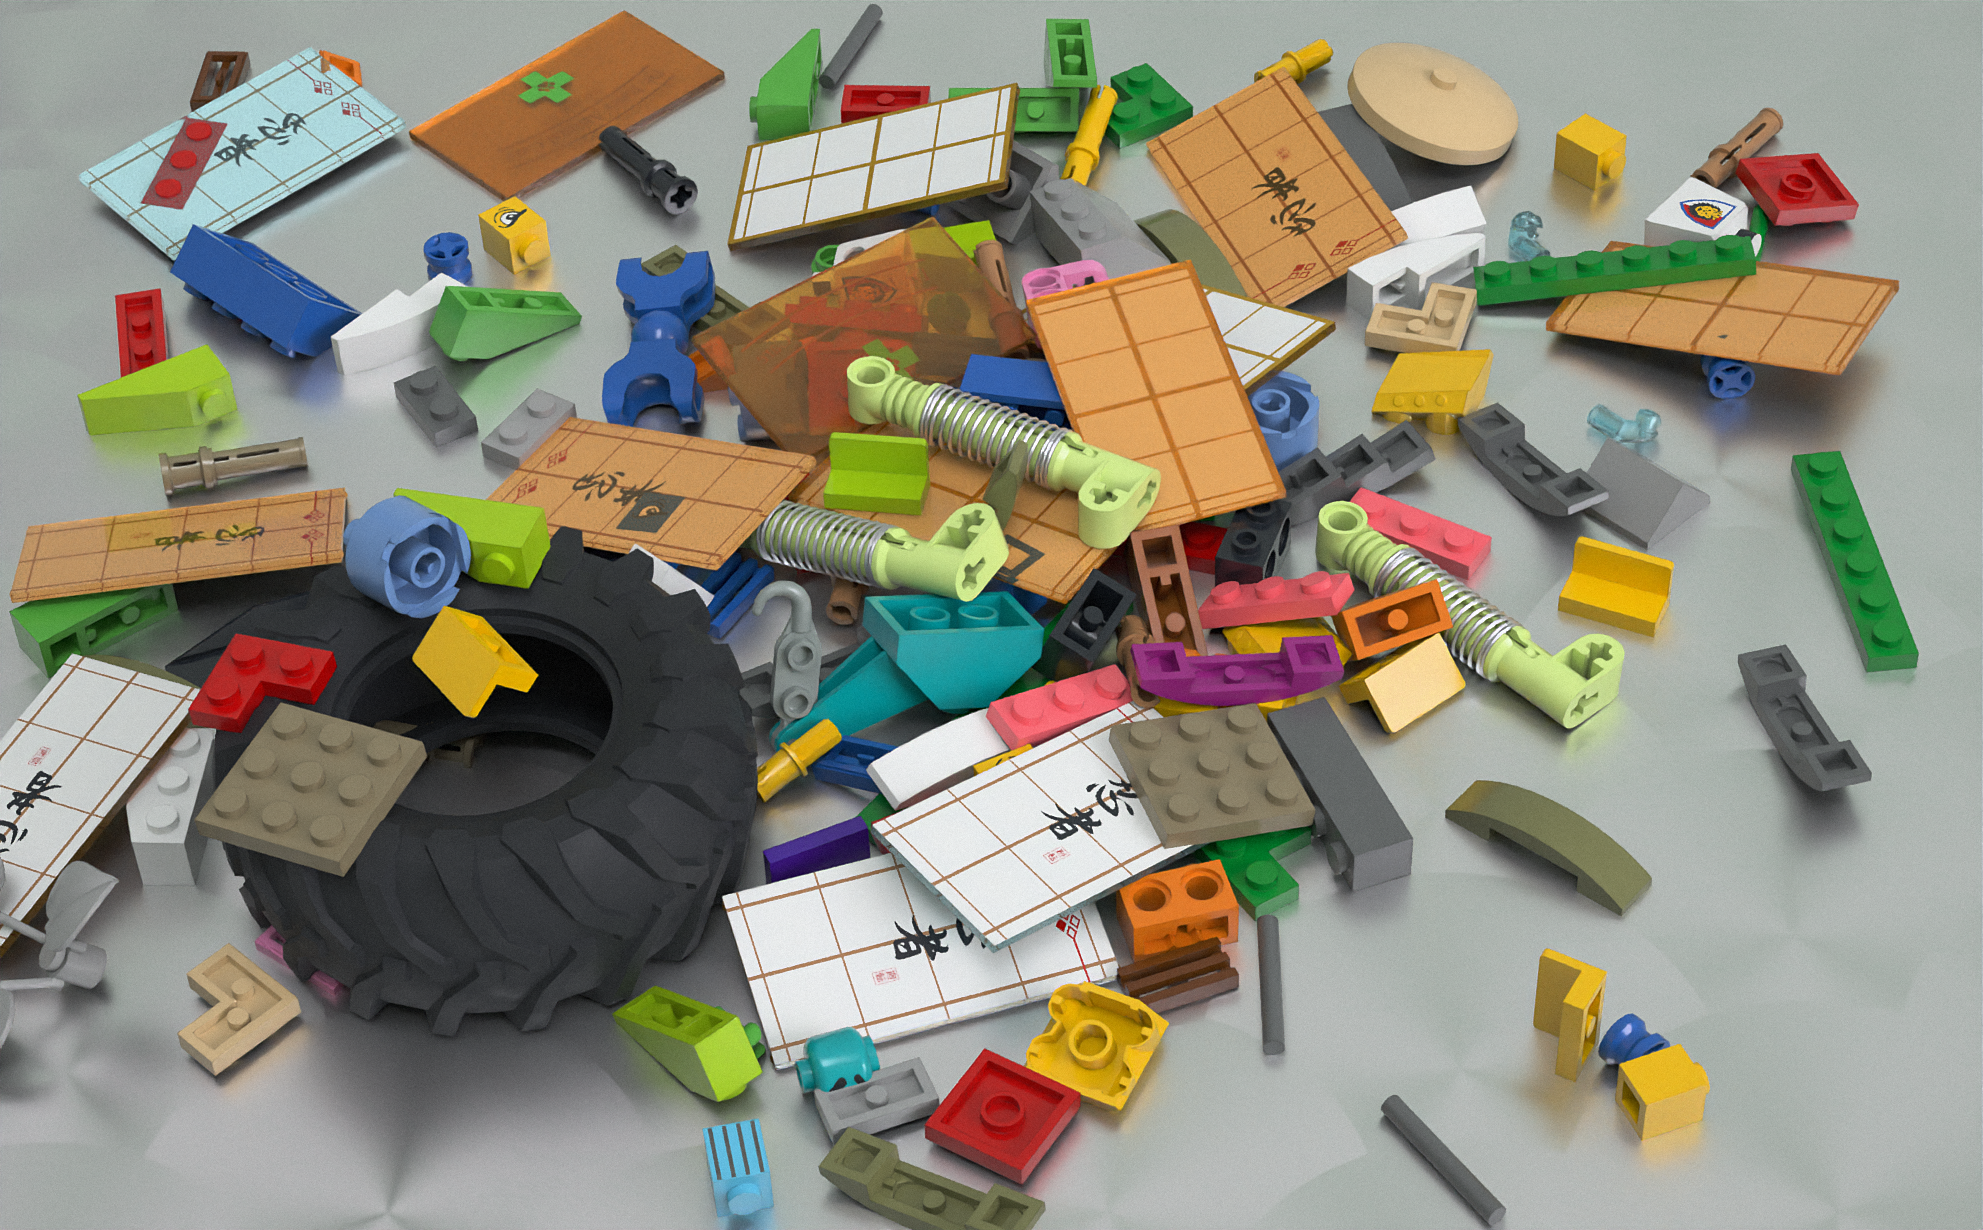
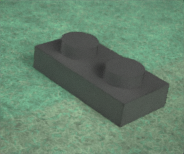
M436 366L393 382L396 397L436 448L478 431L476 416Z

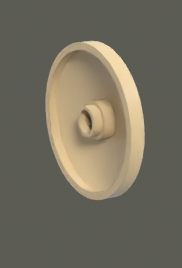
M1386 43L1371 47L1357 58L1348 79L1347 89L1351 103L1370 127L1397 146L1434 161L1456 165H1478L1494 161L1509 149L1518 129L1516 108L1510 97L1498 83L1465 60L1432 47L1411 43Z

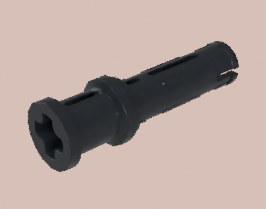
M610 126L602 131L598 139L602 141V143H598L600 149L614 158L632 175L636 176L640 180L643 191L648 196L658 197L666 211L674 215L682 214L693 206L698 194L697 185L693 180L686 176L678 175L677 169L671 162L665 159L656 160L638 143L629 138L619 127Z

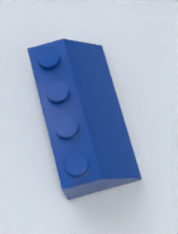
M195 224L192 225L170 273L185 282L183 289L186 292L202 300L208 301L210 298L214 301L212 305L213 310L231 319H237V317L242 319L243 322L240 326L242 329L260 338L265 339L266 336L272 339L271 348L292 358H295L297 352L313 357L321 355L332 347V335L363 314L254 243Z

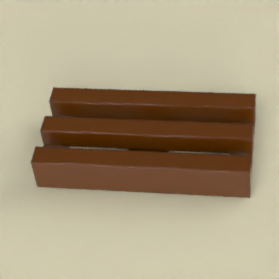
M206 52L190 99L192 114L201 115L203 108L210 110L242 92L250 67L248 52ZM217 62H222L221 68L218 71L215 78L216 83L212 95L207 96L217 67Z
M1216 936L1117 968V982L1124 995L1140 1000L1155 1013H1160L1239 987V973L1235 967H1230V958L1226 952L1222 953L1221 942ZM1217 971V973L1188 982L1189 979ZM1164 987H1167V988H1168V989H1164V990H1161V991H1158V992H1155V993H1152V994H1149V995L1140 997V995H1143V994H1146V993H1149V992H1152V991H1155V990H1158V989H1161V988H1164Z

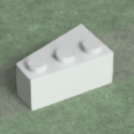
M175 728L124 792L131 842L143 885H196L208 837L199 835L194 819L214 793L211 771L214 740L211 728Z

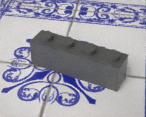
M1321 697L1268 713L1267 724L1315 808L1313 823L1308 827L1312 830V837H1320L1326 847L1327 859L1335 874H1342L1352 892L1410 875L1413 837L1326 698Z

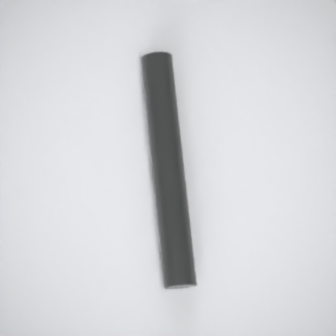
M870 4L819 77V84L823 88L832 89L881 18L883 11L878 5Z
M1262 915L1257 919L1262 1044L1265 1053L1278 1055L1285 1050L1279 923L1277 917L1273 915Z
M1392 1095L1387 1098L1381 1106V1111L1488 1224L1493 1225L1499 1222L1506 1213V1208L1398 1095Z

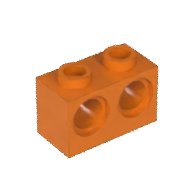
M1220 859L1200 864H1190L1185 867L1148 875H1138L1116 884L1117 920L1133 963L1216 936L1221 942V946L1238 942L1239 905Z

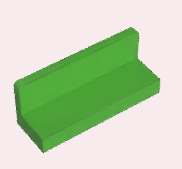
M949 88L948 99L991 88ZM1016 88L1010 134H1076L1079 128V88Z

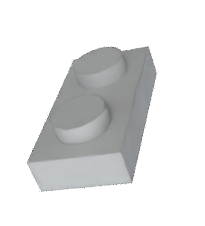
M537 388L481 442L483 457L522 472L577 418L575 403Z
M920 1057L873 1071L871 1079L864 1083L831 1092H824L820 1089L814 1090L815 1105L833 1145L837 1143L848 1127L870 1135L931 1115L940 1105L939 1096Z

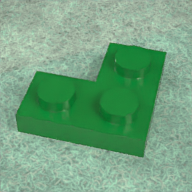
M1147 63L1132 67L1127 71L1110 77L1111 88L1116 91L1118 98L1122 102L1114 106L1104 134L1119 149L1193 120V105Z
M1308 826L1197 844L1194 845V856L1200 863L1221 860L1237 903L1254 921H1257L1260 916L1269 915L1299 899V884L1277 861L1310 845L1312 830Z

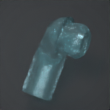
M1530 211L1520 212L1511 220L1508 238L1510 250L1524 261H1531L1538 256H1550V252L1535 240L1539 236L1536 232L1537 227L1543 228L1542 219Z
M1598 404L1588 414L1587 423L1618 443H1649L1658 436L1656 430L1661 425V417L1652 410L1640 409L1636 414L1635 420H1627L1605 406Z

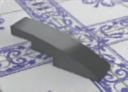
M1353 104L1316 112L1389 212L1413 203L1394 162L1377 132L1363 120Z
M1405 420L1371 443L1363 434H1360L1328 456H1325L1318 447L1277 473L1286 498L1278 500L1292 503L1291 526L1318 518L1320 510L1326 504L1335 501L1349 502L1361 487L1377 493L1433 462L1436 458L1432 447Z

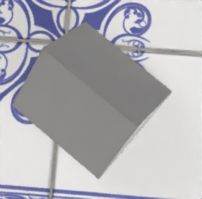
M1010 138L1004 182L954 193L948 206L975 222L989 220L993 233L1017 245L1036 232L1029 191L1044 187L1050 181L1058 180L1059 166Z
M1607 437L1587 474L1609 490V499L1585 508L1582 511L1645 550H1649L1710 503V495L1637 451Z

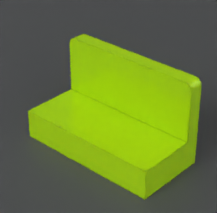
M840 432L831 433L829 438L831 471L823 492L825 509L922 515L931 486L926 439Z

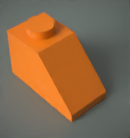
M1437 579L1341 609L1338 615L1331 616L1337 635L1352 652L1348 661L1361 660L1453 628Z

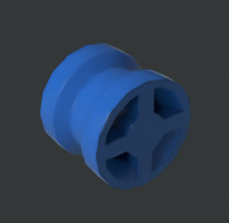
M452 232L440 233L432 236L425 242L423 251L424 257L429 263L427 266L429 281L440 273L462 284L470 280L472 277V264L467 258L469 246L464 236Z
M1723 339L1717 342L1725 344L1729 339ZM1701 354V367L1703 373L1707 376L1710 392L1715 397L1734 399L1747 393L1754 385L1756 377L1753 367L1748 361Z
M1631 1013L1618 1019L1609 1028L1599 1045L1598 1054L1607 1064L1619 1065L1668 1048L1670 1043L1658 1033L1650 1034L1646 1030L1645 1022L1637 1015Z

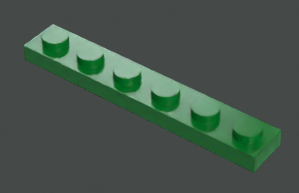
M1725 235L1717 240L1701 242L1679 240L1670 245L1656 247L1634 245L1621 251L1603 253L1590 250L1581 252L1576 256L1558 258L1538 256L1531 261L1513 263L1493 261L1485 266L1473 267L1478 306L1757 275L1756 257L1751 237H1740L1737 235Z
M1841 452L1793 455L1791 463L1793 478L1866 673L1916 668L1919 657L1918 649Z

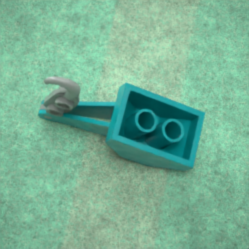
M781 580L770 583L760 590L754 599L752 614L760 616L765 604L774 597L783 596L791 601V616L774 647L770 704L774 712L781 718L769 733V743L775 752L780 750L779 744L785 742L789 746L823 719H829L833 722L841 736H850L928 699L940 710L952 714L966 713L969 711V708L989 707L991 702L1003 694L1041 658L1044 628L1008 591L980 592L976 598L968 602L936 594L865 597L862 623L871 637L819 684L822 645L812 620L811 600L805 589L792 581Z

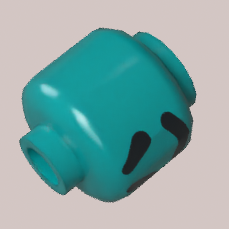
M844 1027L808 1038L803 1047L804 1059L795 1061L796 1074L803 1094L812 1091L814 1093V1090L817 1089L831 1092L864 1083L871 1079L873 1071L880 1070L879 1059L871 1037L869 1035L862 1037L853 1027Z

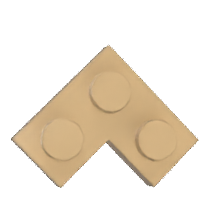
M1432 282L1422 310L1376 303L1365 331V346L1403 353L1460 351L1476 306L1477 290Z
M228 943L186 973L190 988L213 1007L179 1031L177 1035L181 1048L216 1076L301 1013L298 998Z

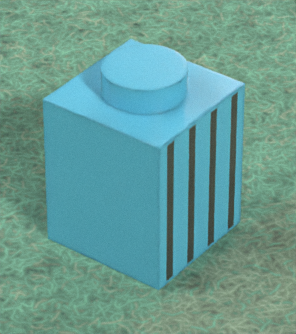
M759 1118L703 1128L706 1160L717 1217L734 1214L746 1215L757 1210L774 1207L770 1170Z

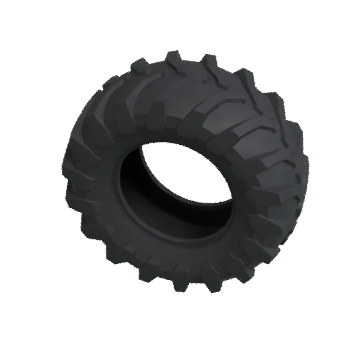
M561 526L550 539L551 547L547 551L529 589L479 582L461 571L454 586L460 590L454 600L447 606L483 617L538 674L527 693L496 685L475 718L464 716L412 659L440 611L425 618H414L409 615L400 614L356 590L348 577L346 567L333 566L314 576L304 610L272 612L255 626L253 637L332 651L337 668L315 705L265 696L259 707L254 710L242 733L216 729L211 769L213 792L216 791L280 703L371 728L377 722L383 720L417 725L414 729L400 734V736L422 741L426 753L469 736L499 731H527L567 739L595 754V757L580 773L557 790L528 804L504 811L465 816L438 815L421 812L395 803L386 817L375 828L361 853L344 877L222 842L228 863L234 875L244 877L245 879L239 891L250 914L260 928H267L272 925L286 940L283 945V959L301 982L311 979L315 972L322 971L350 988V1011L368 1020L390 1002L424 1009L430 1031L435 1034L455 1036L465 1013L501 1011L520 1031L546 1028L557 1002L577 994L607 1006L629 998L646 959L681 961L698 947L711 907L724 904L722 896L735 893L740 885L757 807L758 772L756 757H758L756 733L747 701L739 700L738 698L740 690L745 685L736 658L728 643L714 644L707 634L710 630L711 616L705 602L696 589L670 595L652 582L654 560L638 548L611 562L584 552L583 533L581 530Z

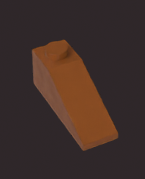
M1179 525L1131 532L1125 546L1124 555L1132 591L1137 594L1135 602L1140 617L1147 625L1148 633L1153 637L1155 643L1182 642L1184 649L1197 650L1201 656H1208Z

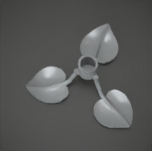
M0 857L1 891L5 881V868ZM75 861L69 864L58 877L47 900L46 914L49 921L45 925L46 934L0 911V923L44 944L39 955V965L42 969H45L48 978L0 981V1050L14 1021L16 1010L15 999L11 993L12 990L51 988L61 991L64 982L85 989H92L99 983L106 968V951L103 948L75 938L114 886L119 883L117 878L100 871L84 861Z

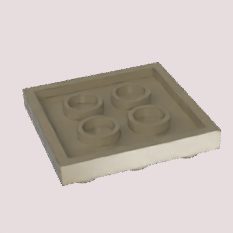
M280 703L194 819L198 833L205 837L344 877L361 853L375 828L386 817L427 758L424 744L422 741Z
M1256 703L1111 726L1109 742L1164 849L1310 826L1313 823L1315 808Z

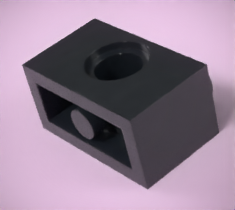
M1093 568L1042 647L1041 658L1031 668L1055 682L1088 673L1137 594Z

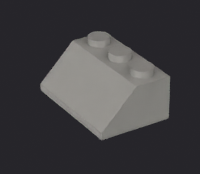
M1072 178L1053 180L1045 184L1044 187L1029 191L1036 237L1060 265L1082 260L1097 261L1105 267L1111 285L1171 270L1169 259L1118 203ZM1093 276L1084 278V289H1093Z

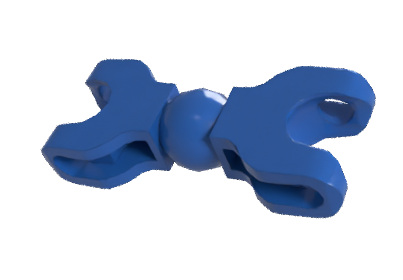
M708 251L686 253L681 267L673 273L663 276H653L642 271L641 257L620 260L616 286L618 292L624 298L623 309L625 315L635 325L631 332L629 353L623 359L614 363L605 372L603 378L602 407L610 431L633 428L638 413L646 407L656 404H668L676 408L679 414L678 424L701 421L705 400L704 392L697 382L698 373L696 365L685 353L689 346L691 325L696 320L705 316L712 309L715 302V273Z

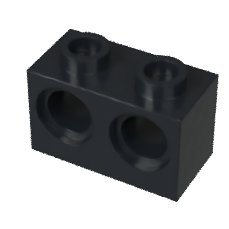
M1274 500L1254 506L1246 505V508L1236 510L1215 556V587L1229 581H1236L1239 585L1259 583L1266 578L1278 575L1291 543V502Z

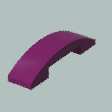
M1332 635L1282 637L1280 651L1277 653L1186 657L1182 642L1132 644L1130 650L1140 688L1167 699L1200 705L1238 706L1278 701L1328 686L1342 679L1344 675V668Z

